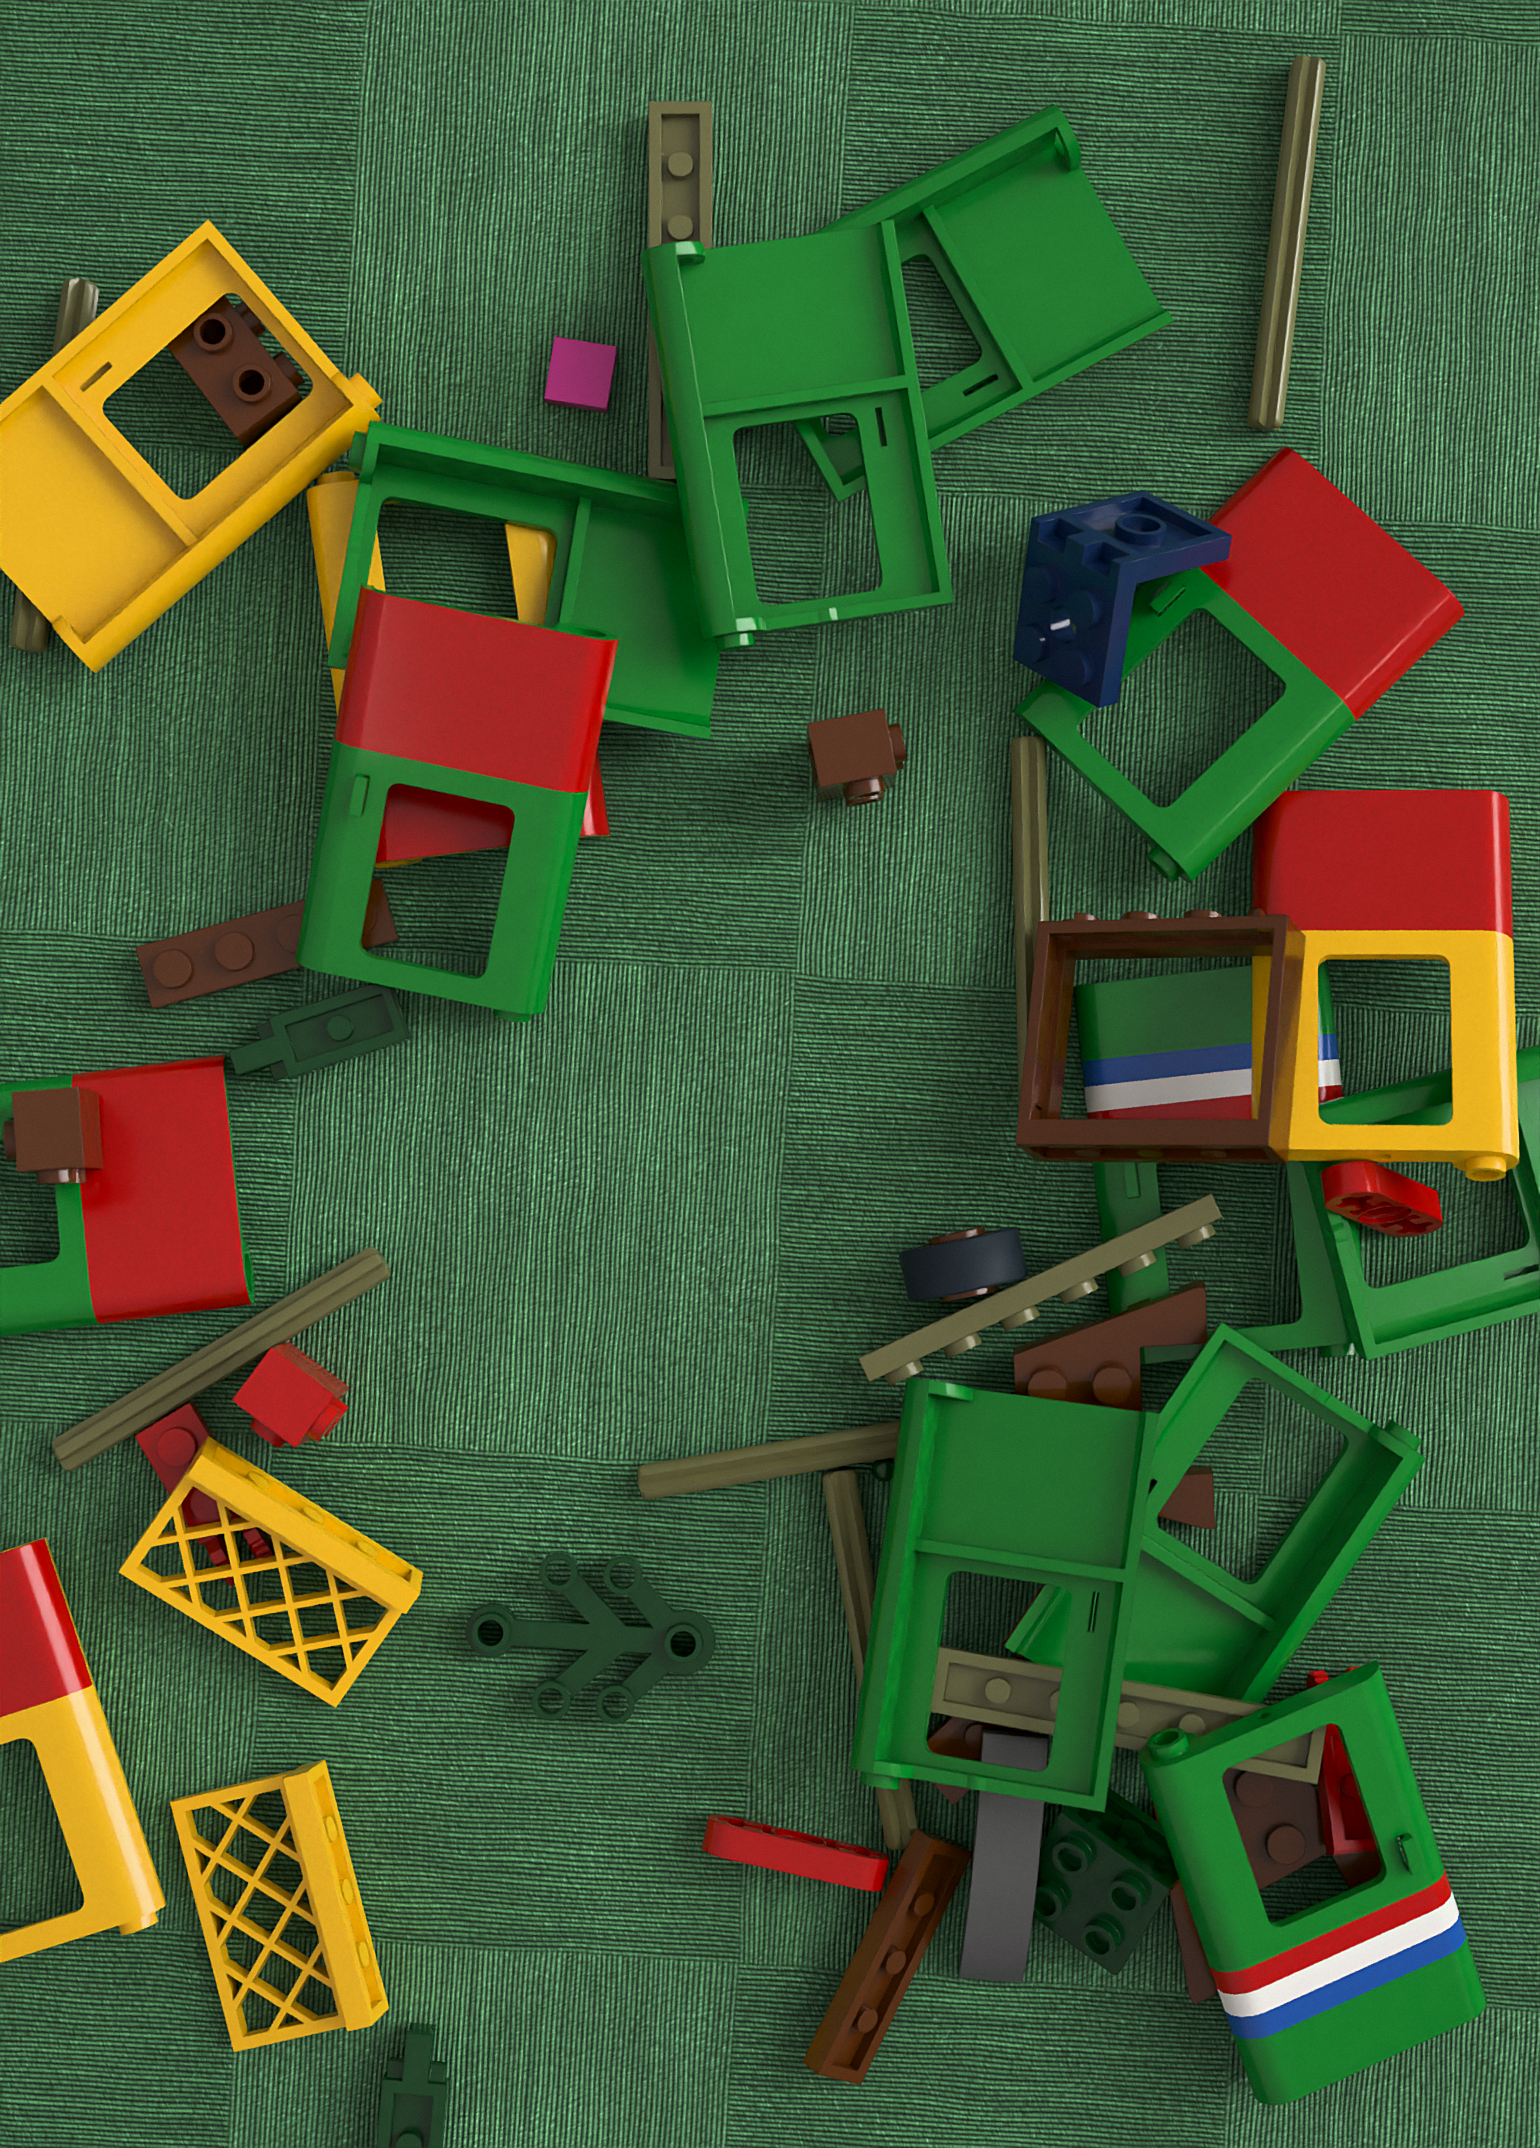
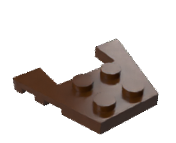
M1204 1281L1188 1283L1180 1286L1179 1291L1152 1301L1150 1298L1127 1306V1310L1093 1323L1088 1320L1013 1348L1015 1395L1142 1412L1140 1348L1148 1346L1205 1344L1207 1341V1314ZM1189 1467L1160 1510L1158 1516L1203 1529H1215L1212 1467Z
M1233 1768L1226 1769L1223 1773L1222 1783L1259 1891L1326 1854L1319 1792L1311 1783ZM1152 1800V1801H1151V1805H1152L1154 1820L1157 1821L1158 1823H1160L1159 1818H1158V1815H1157V1812H1156V1809H1155V1806H1154V1803H1153V1800ZM1377 1850L1330 1855L1349 1890L1374 1879L1382 1868ZM1179 1881L1170 1893L1177 1942L1180 1947L1185 1973L1186 1989L1194 2005L1218 1993L1184 1890Z

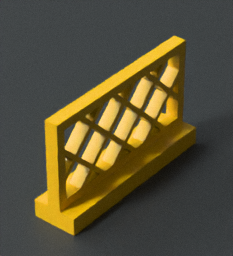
M209 1436L195 1454L192 1463L119 1569L120 1574L335 1708L401 1614H406L418 1598L423 1572ZM192 1487L197 1488L217 1501L221 1521L186 1528L181 1503ZM229 1509L241 1516V1518L231 1519ZM173 1516L176 1530L162 1532ZM258 1527L271 1535L275 1556L240 1562L234 1531ZM224 1533L230 1564L195 1570L189 1540ZM179 1542L185 1573L161 1577L142 1565L141 1561L151 1547ZM283 1543L296 1552L285 1554ZM312 1561L326 1570L329 1590L294 1596L288 1566ZM278 1568L285 1598L250 1604L243 1574ZM233 1576L239 1607L216 1611L203 1603L199 1588L200 1582ZM337 1577L350 1586L339 1588ZM188 1585L190 1594L178 1586ZM368 1596L386 1608L375 1625L348 1630L342 1600ZM333 1602L339 1632L304 1638L297 1608ZM288 1610L294 1640L270 1645L257 1637L253 1617ZM243 1619L245 1628L233 1621ZM364 1640L356 1653L353 1654L351 1642ZM342 1644L346 1667L334 1684L310 1669L307 1651ZM297 1653L299 1662L289 1657L288 1654Z
M326 1760L303 1764L295 1770L172 1800L170 1805L233 2051L238 2052L346 2027L348 2032L372 2026L389 2009ZM280 1789L287 1817L279 1831L275 1832L248 1813L259 1794ZM245 1798L240 1808L228 1802ZM211 1806L233 1820L218 1847L198 1834L192 1810ZM241 1826L271 1844L256 1871L226 1852ZM290 1829L294 1843L286 1839ZM278 1850L300 1864L303 1880L294 1895L264 1877ZM203 1854L211 1858L207 1867ZM219 1864L248 1882L234 1909L213 1895L210 1880ZM256 1889L261 1890L287 1907L272 1933L242 1915ZM306 1892L310 1906L302 1901ZM294 1913L316 1926L319 1943L310 1958L280 1939ZM219 1916L227 1921L223 1929ZM235 1927L265 1945L251 1971H248L229 1957L226 1942ZM272 1951L303 1970L288 1996L258 1977ZM322 1954L326 1968L318 1963ZM310 1975L332 1989L337 2012L318 2016L296 2002ZM235 1979L243 1984L239 1992ZM251 1989L281 2008L271 2027L248 2031L242 2004ZM288 2014L298 2019V2021L284 2023Z

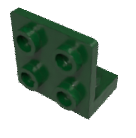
M1108 1787L1105 1812L1066 1806L1059 1814L1040 1848L1033 1917L1113 1975H1118L1124 1968L1162 1903L1180 1881L1161 1824Z

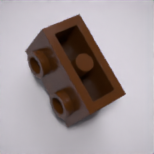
M223 295L166 346L246 450L303 400L296 388L305 381L282 350L271 357L258 340L267 331L244 301L233 307L226 296Z
M885 708L807 723L806 743L818 802L844 797L846 806L851 807L883 800V793L886 792L885 789L893 787L897 770L904 769L903 762L906 761L900 724L888 725Z
M80 1087L12 1092L13 1120L4 1122L3 1138L6 1157L8 1160H16L17 1172L36 1174L37 1185H66L87 1183L86 1170L103 1169L98 1092Z

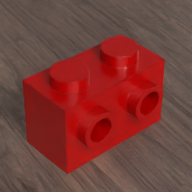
M287 1342L269 1349L232 1401L254 1417L250 1427L266 1441L278 1448H282L285 1442L293 1447H297L310 1439L318 1443L323 1436L325 1438L328 1437L349 1409V1406L343 1403L341 1399L350 1387L292 1343Z

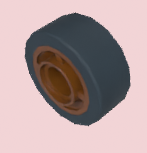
M985 1227L959 1231L929 1238L928 1245L904 1250L899 1253L908 1300L910 1302L941 1298L942 1302L981 1295L999 1290L998 1285L1019 1280L1028 1275L1017 1227L987 1232Z

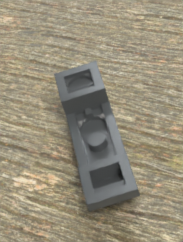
M983 1729L980 1761L1042 1771L1047 1765V1734ZM977 1790L978 1801L967 1910L964 1912L958 1976L959 1978L1023 1983L1035 1903L1044 1802Z

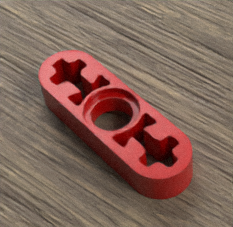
M1350 1161L1330 1166L1320 1173L1325 1208L1393 1237L1424 1235L1436 1231L1443 1226L1438 1192L1371 1161Z
M719 1814L708 1816L701 1847L705 1852L724 1859L866 1891L883 1890L890 1856L865 1846Z

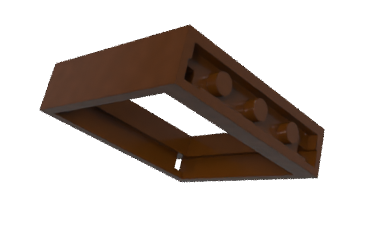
M1261 908L1251 909L1246 913V916L1223 917L1221 914L1209 910H1190L1184 913V918H1160L1158 915L1149 912L1131 911L1124 913L1122 919L1099 920V918L1090 914L1074 913V919L1038 921L1015 1144L1037 1162L1287 1163L1306 936L1288 915L1265 914ZM1272 956L1258 1119H1060L1076 960Z

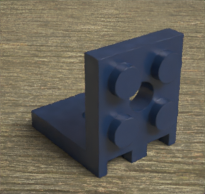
M1144 490L1032 517L1012 659L1098 708L1118 703L1136 584L1227 560L1232 535ZM1069 618L1071 622L1077 627L1076 634L1071 628Z

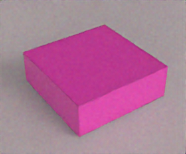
M555 336L544 397L545 403L608 414L618 355L617 346Z

